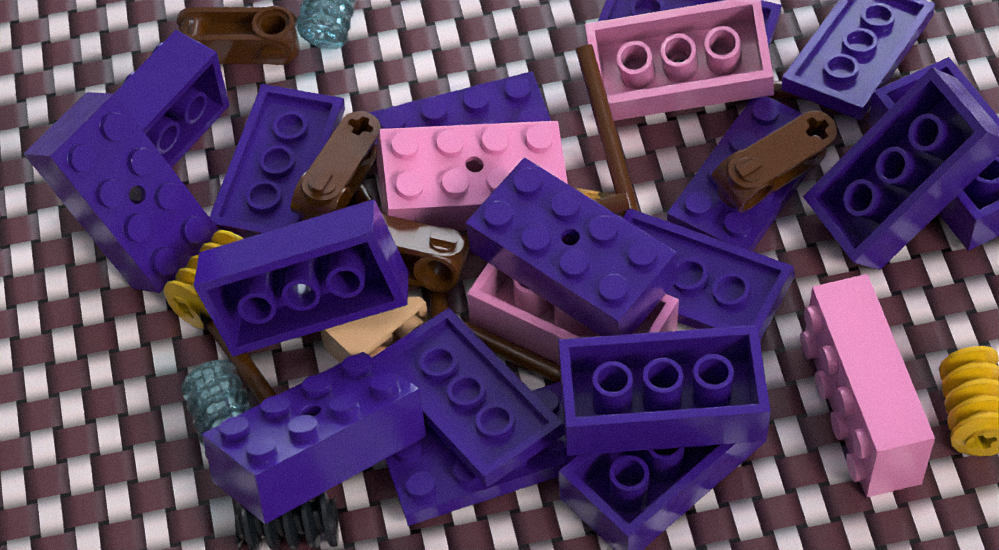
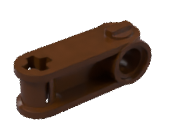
M281 6L190 7L181 10L177 16L179 32L216 51L219 64L283 65L293 61L300 51V42L296 30L297 18L290 10Z
M363 111L347 114L341 120L309 170L301 176L294 190L290 209L291 212L300 215L302 221L348 207L376 163L377 147L375 142L379 137L381 126L379 120L374 115Z
M809 111L746 149H741L727 157L711 174V179L718 186V195L721 201L728 207L737 209L739 213L746 212L770 194L818 166L825 157L826 148L833 143L837 135V127L833 119L823 112Z
M382 214L409 271L408 284L425 287L437 292L448 291L457 286L469 253V243L461 233L451 228L432 226Z

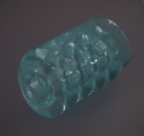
M303 0L300 6V15L297 19V30L300 36L308 43L319 48L338 49L345 46L348 42V31L351 29V18L354 15V5L357 0Z
M214 360L201 364L194 368L181 384V393L187 401V409L193 417V424L199 432V440L203 447L202 433L220 425L225 419L238 416L252 408L250 405H247L249 400L247 393L241 390L243 385L239 375L234 374L237 369L236 366L227 360Z

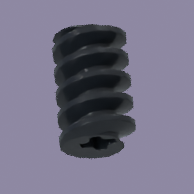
M325 491L316 496L314 500L301 504L267 524H264L237 502L235 507V530L238 550H242L244 540H246L250 550H261L264 538L270 550H280L284 536L291 550H297L301 545L303 535H305L311 548H319L323 534H325L331 547H337L339 543V518L336 495L334 499H329Z

